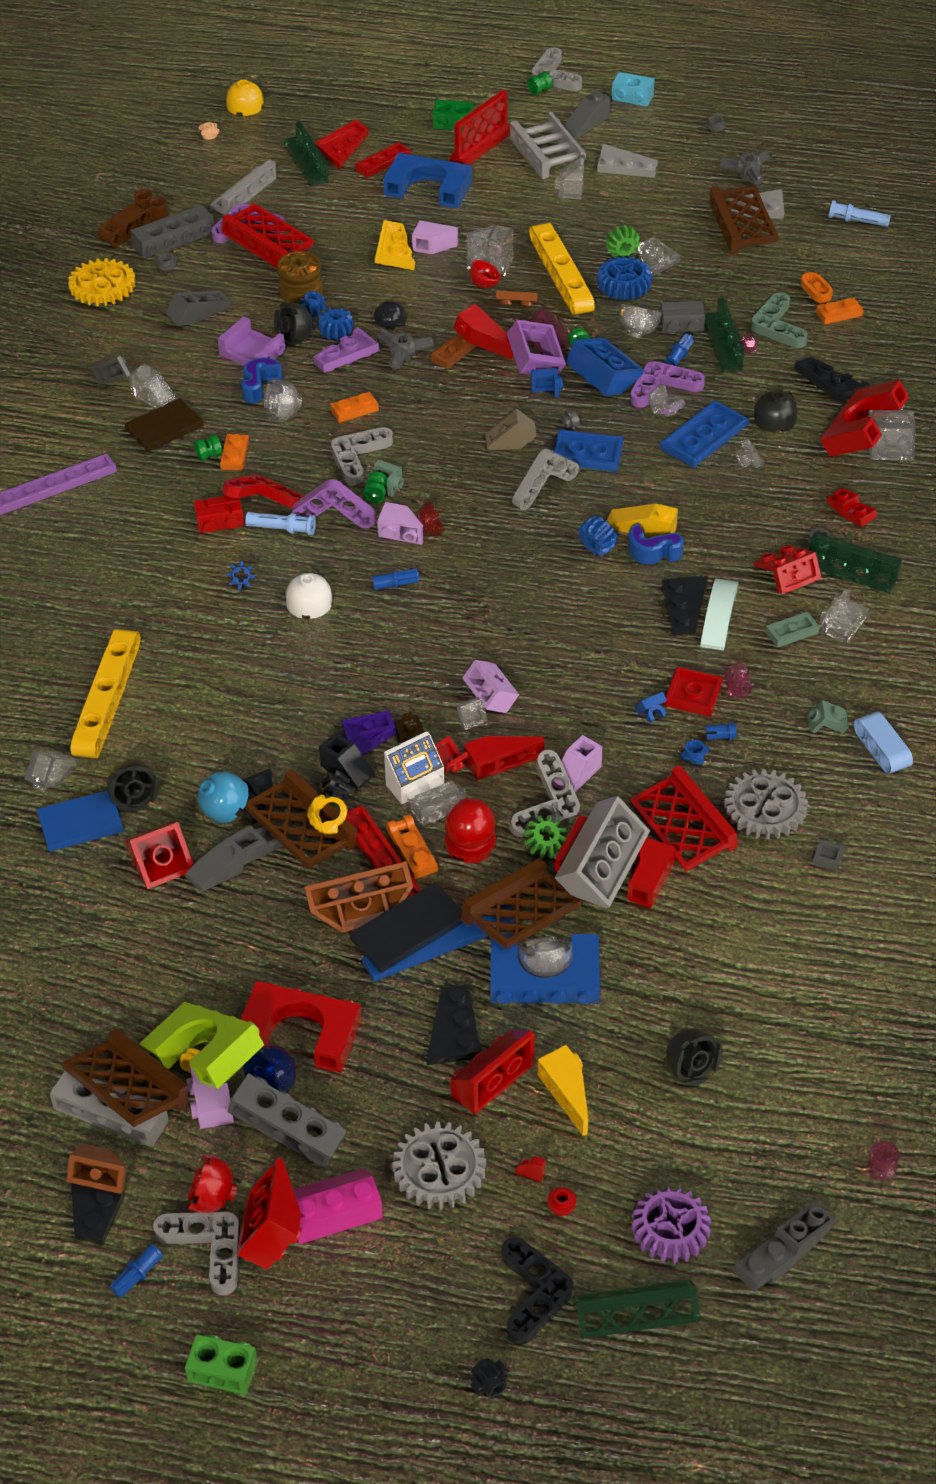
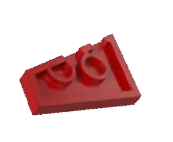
M354 120L314 142V149L340 169L369 136V129L358 120Z

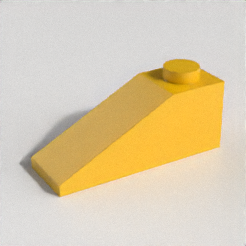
M660 504L613 509L606 521L609 522L611 527H614V530L629 533L631 527L639 523L644 537L651 538L675 533L678 509Z
M565 1045L538 1059L537 1075L582 1136L588 1134V1111L582 1073L583 1064L578 1054L572 1053L568 1046Z

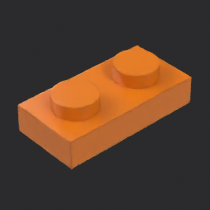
M853 297L817 305L816 313L825 325L860 317L863 315V308L856 298Z
M371 392L362 393L330 404L331 412L339 423L379 411V404Z
M226 435L220 462L221 470L243 471L249 445V435Z

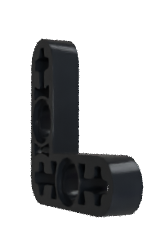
M511 1237L502 1244V1261L537 1289L507 1321V1336L509 1340L515 1344L523 1345L530 1342L573 1296V1281L567 1273L519 1237ZM519 1249L520 1256L518 1254L510 1256L509 1250L516 1251ZM538 1264L543 1266L546 1271L542 1275L535 1276L529 1272V1268ZM555 1285L558 1287L565 1285V1291L559 1289L554 1294ZM541 1302L546 1304L549 1309L544 1314H537L532 1310V1306ZM526 1323V1332L522 1330L517 1333L515 1332V1326L522 1327Z

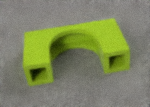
M184 1002L138 1045L169 1069L187 1049L211 1040L189 1064L201 1084L219 1089L264 1046V1043L259 1036L260 1031L254 1023L237 1019L234 1016H227L216 1010L212 1011L203 1008L200 1005Z

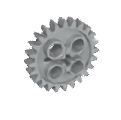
M765 769L762 770V774L752 770V776L744 772L742 779L736 777L734 784H729V789L725 793L724 808H726V816H731L730 823H738L737 830L746 828V835L755 832V836L758 839L761 834H765L766 839L769 840L770 834H774L777 839H780V832L789 836L790 829L797 831L798 824H803L808 800L805 799L806 792L801 791V784L794 785V778L786 780V773L776 776V770H773L771 774H767Z
M436 1122L434 1129H431L426 1123L423 1132L415 1127L414 1137L405 1134V1143L399 1142L398 1152L393 1154L394 1181L399 1182V1191H406V1198L408 1200L416 1196V1205L418 1206L423 1201H427L428 1209H431L434 1203H438L439 1209L442 1210L446 1202L454 1208L456 1199L463 1204L466 1203L465 1194L474 1197L475 1188H481V1179L485 1178L486 1158H484V1148H479V1139L472 1140L471 1131L463 1135L462 1126L457 1127L455 1131L451 1130L450 1122H448L445 1128H441L440 1123ZM431 1145L436 1147L439 1164L444 1169V1178L448 1184L447 1186L443 1184L440 1168L438 1163L435 1162V1153ZM451 1148V1149H454V1150H452V1151H446L445 1149ZM418 1156H426L425 1158L421 1159L417 1158ZM454 1172H461L462 1174H460V1175H455V1174H452V1173H454ZM430 1179H431V1180H434V1182H430V1183L425 1182L426 1180H430Z

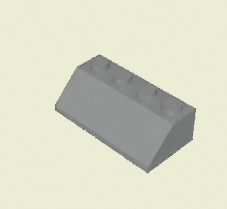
M618 796L596 802L555 879L570 895L601 907L609 908L650 830Z

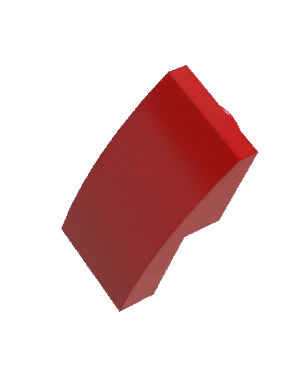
M841 488L826 498L827 503L835 511L860 527H863L877 517L876 509L860 503L859 495L847 489Z

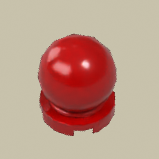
M464 798L453 803L447 811L444 821L446 851L452 858L455 856L464 859V863L467 864L486 860L489 857V853L496 847L494 831L496 822L493 811L487 803L475 798Z

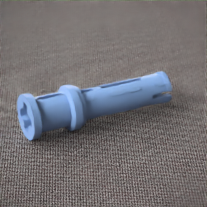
M832 200L829 211V218H842L847 222L857 220L888 227L891 217L890 214L855 208L852 204H839L835 200Z
M247 512L245 520L246 526L283 529L291 534L304 532L313 536L316 528V518L314 515L302 517L297 516L295 513L281 516Z

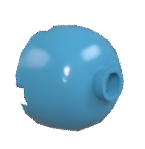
M227 771L215 772L209 775L200 785L197 795L202 813L219 824H227L238 817L235 813L239 808L244 809L249 796L248 786L240 777Z

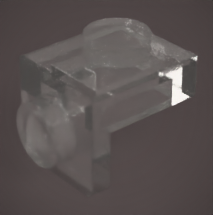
M659 385L647 394L652 411L655 414L673 416L678 413L679 409L685 406L683 397L668 396L665 385Z

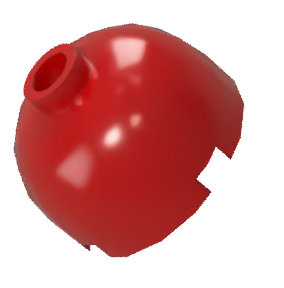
M204 1153L201 1161L205 1163L202 1169H196L188 1195V1200H193V1203L188 1204L186 1209L196 1213L218 1212L224 1207L227 1200L233 1201L237 1191V1184L233 1183V1172L224 1160Z

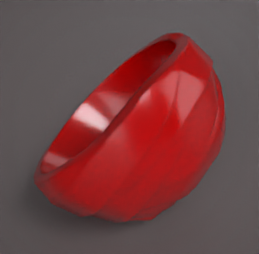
M475 260L470 266V278L476 287L490 289L501 280V274L497 268L484 260Z

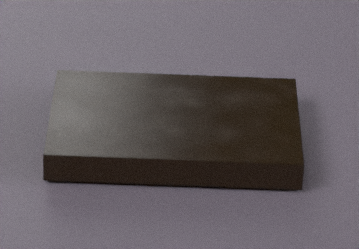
M181 398L124 423L125 429L147 452L204 426L203 420Z

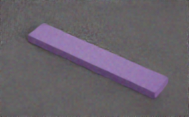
M106 453L0 492V515L117 472L116 465Z

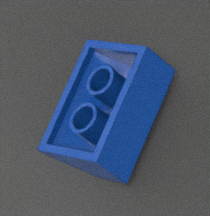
M605 338L574 340L566 361L573 368L574 372L581 374L589 384L594 385L605 396L622 394L645 371Z

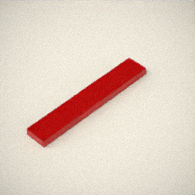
M363 805L347 811L346 820L357 829L356 844L373 869L402 863ZM412 876L413 888L406 899L421 891Z

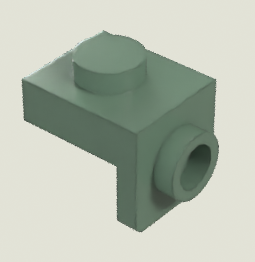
M377 460L374 464V472H381L388 477L387 495L393 497L397 490L399 491L404 483L402 468Z
M824 700L815 708H812L808 714L810 732L816 733L822 726L840 733H844L849 728L846 709Z

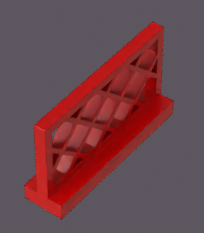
M500 91L454 124L455 151L450 154V162L470 165L510 136V126L507 125V91Z
M253 203L234 216L227 214L223 216L222 234L277 269L278 261L289 253L285 249H292L291 252L306 251L314 246L315 240L256 203ZM255 211V212H257V213L260 214V215H250V214ZM250 221L261 222L262 224H250ZM264 222H273L276 225H266ZM265 231H276L277 234L265 233ZM279 231H286L290 234H280ZM280 240H290L292 243H281ZM295 241H303L304 244H298Z
M678 765L671 770V776L629 800L632 807L661 842L679 849V851L676 850L675 860L687 872L726 848L729 852L738 847L736 831L685 770ZM670 785L676 790L674 796L661 795L662 790ZM646 799L655 800L653 809L643 808L639 803ZM659 801L671 802V810L657 809ZM677 803L687 804L689 806L688 813L675 812ZM655 816L669 817L667 826L655 824ZM673 818L686 819L685 827H672ZM690 821H701L704 824L703 829H689ZM669 833L683 834L681 843L670 842L668 840ZM687 835L699 836V845L685 844ZM705 837L715 838L719 842L713 847L703 846ZM683 850L696 851V857L686 862L682 857Z

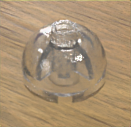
M621 304L619 311L620 325L624 330L630 332L629 336L642 338V334L649 335L657 329L662 312Z
M271 379L272 384H267L264 394V408H268L269 413L265 414V417L269 422H287L301 408L302 398L291 382Z
M541 937L526 941V947L520 944L519 955L523 969L529 974L541 978L554 977L563 973L573 959L572 940L563 937L564 942H556V937Z

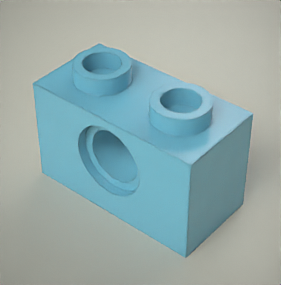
M618 72L612 83L611 100L647 107L654 95L655 78Z

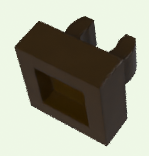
M412 712L402 714V719L394 721L395 730L401 744L425 732L418 715L413 716Z

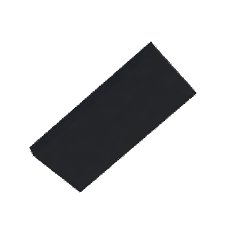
M434 882L349 933L350 940L377 970L383 973L464 923L461 921L462 909Z

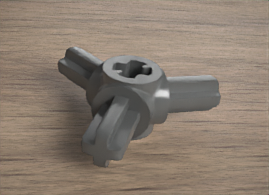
M763 150L756 155L744 153L739 159L721 157L720 168L737 170V174L741 178L750 179L755 186H760V183H763L760 168L762 163L770 159V154L767 150Z
M381 329L378 334V339L389 345L392 355L389 367L394 371L401 368L403 362L410 360L415 355V351L434 347L431 336L413 339L407 333L394 335L385 329Z

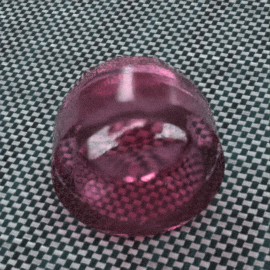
M752 334L744 336L741 341V350L746 353L757 351V338Z

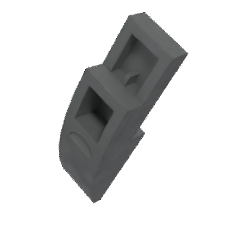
M250 825L211 849L186 872L185 877L200 892H203L243 873L245 864L283 847V845L263 826L255 830Z
M816 1201L812 1202L779 1226L772 1238L737 1262L732 1272L753 1291H756L767 1282L770 1284L774 1283L826 1235L836 1223V1219Z

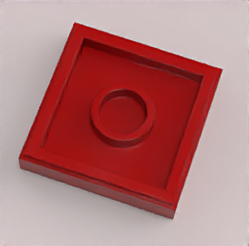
M676 667L665 697L667 701L664 703V706L711 717L723 685L724 677Z

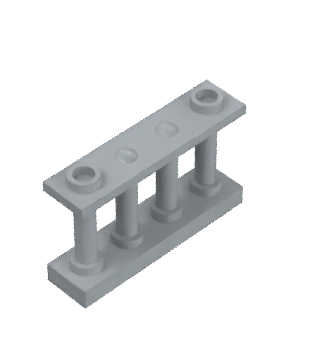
M548 112V123L529 128L522 127L518 121L510 122V140L541 179L549 177L551 166L573 160L580 169L584 168L585 150L580 147L561 124L559 118H556L552 112ZM545 131H550L552 133L537 138L530 137V135H534ZM553 141H558L560 143L545 148L538 147V145ZM561 151H566L568 153L550 159L546 157V155L554 154Z

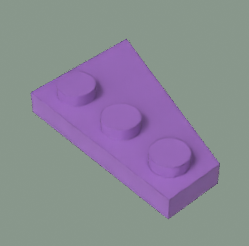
M357 327L353 330V335L350 337L345 335L340 339L341 343L338 345H330L313 356L314 364L323 372L333 371L339 366L351 364L357 359L369 357L373 353L380 351L379 343Z

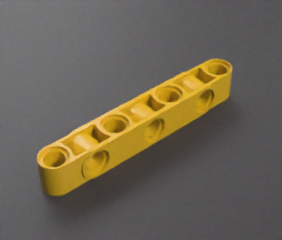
M544 223L530 226L529 234L532 244L572 315L594 311L593 296L552 224Z
M114 629L72 737V756L94 759L99 757L140 646V633L138 631Z

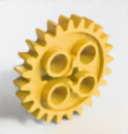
M97 258L96 262L89 260L88 265L81 263L82 268L75 267L76 272L72 271L71 276L68 277L71 295L75 296V300L80 299L81 303L88 301L89 306L92 303H96V306L104 303L107 306L108 302L115 304V300L123 301L122 296L129 297L128 292H133L136 282L133 269L129 268L128 264L123 265V261L116 263V259L108 261V258H105L104 261H100Z

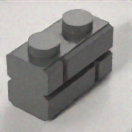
M703 301L661 302L660 323L662 333L704 331L705 311Z

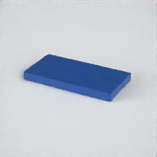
M714 400L661 441L660 449L694 468L749 424V419Z

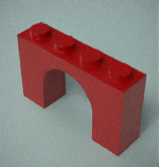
M900 379L855 391L820 438L823 447L830 457L874 447L882 434L873 417L901 410L909 398Z
M579 815L555 858V875L558 873L588 817ZM646 838L634 860L637 868L628 883L627 900L652 909L675 864L676 847L665 842Z
M256 981L240 1019L254 1023L260 1031L259 1036L264 1046L256 1054H264L270 1036L280 1022L291 1017H308L318 1022L323 1028L314 1050L315 1067L342 1073L362 1021L361 1004L351 1000L330 998L324 994L308 993L297 988L281 987L270 982Z

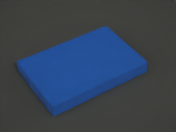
M559 430L554 452L570 458L580 468L617 472L624 437Z
M108 791L37 809L49 852L124 832L116 804L112 802Z

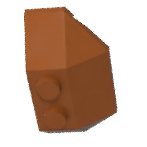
M406 861L305 886L304 890L310 913L340 933L358 929L403 902L412 890L413 884Z

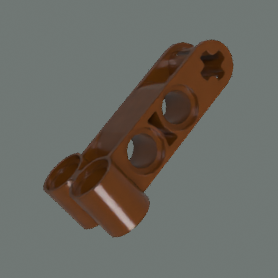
M147 189L138 190L134 195L135 202L99 227L97 238L101 241L109 242L112 247H119L131 238V230L169 216L166 199L161 196L152 197V192Z

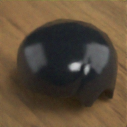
M387 300L378 305L373 315L378 326L395 329L399 323L405 325L407 321L404 308L399 302Z

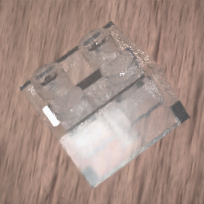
M491 225L468 232L467 269H470L471 264L475 260H484L495 266L502 276H506L513 263V228Z
M869 410L868 417H873L882 434L874 447L868 449L869 459L914 460L915 419L913 411Z

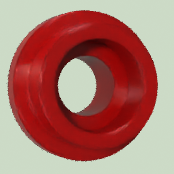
M555 1188L548 1195V1207L558 1216H566L576 1207V1195L568 1188ZM563 1198L566 1199V1201L560 1202L557 1199Z

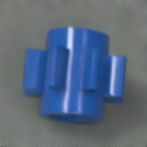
M316 291L307 292L305 298H300V305L308 310L311 317H318L321 315V310H326L324 296H320Z
M240 561L239 567L231 564L232 573H226L227 576L232 578L229 585L238 584V590H241L242 584L250 587L251 585L248 580L255 578L254 575L249 573L252 566L243 567V561ZM239 569H243V573L247 574V577L243 578L242 582H238V578L234 577V574L238 573Z

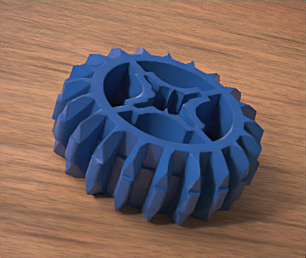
M617 256L615 259L609 258L608 262L605 261L602 266H599L597 285L603 295H608L609 298L614 297L616 301L618 299H623L624 301L626 299L632 301L634 298L639 299L641 295H646L647 291L650 290L652 282L650 267L646 266V262H641L639 258L633 259V256L630 258L625 256L623 258Z

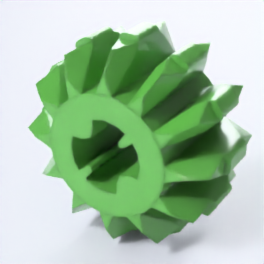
M625 224L621 228L615 226L614 231H609L610 236L605 237L606 248L614 258L616 256L619 258L624 256L630 258V254L636 253V248L640 247L639 235L632 226L627 227Z
M540 815L536 817V823L529 821L527 825L529 829L525 830L523 836L528 838L525 840L524 845L527 847L533 846L530 850L531 855L537 851L540 852V859H543L546 853L551 859L554 858L555 852L559 853L566 840V837L563 836L566 834V828H558L561 823L560 819L554 823L551 822V815H547L545 821ZM543 833L548 834V841L543 840Z

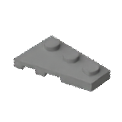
M782 189L759 193L769 217L784 219ZM753 194L745 195V197L751 199L753 197ZM729 198V199H726V200H729V201L732 202V201L734 200V198ZM738 201L737 204L745 206L747 203ZM751 205L749 209L758 211L759 208ZM732 208L730 212L738 214L740 211ZM748 214L743 215V217L745 218H752V216Z

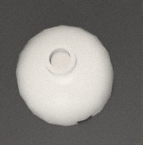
M303 573L290 581L286 589V606L294 616L302 618V615H310V619L323 616L331 608V588L328 582L320 575Z

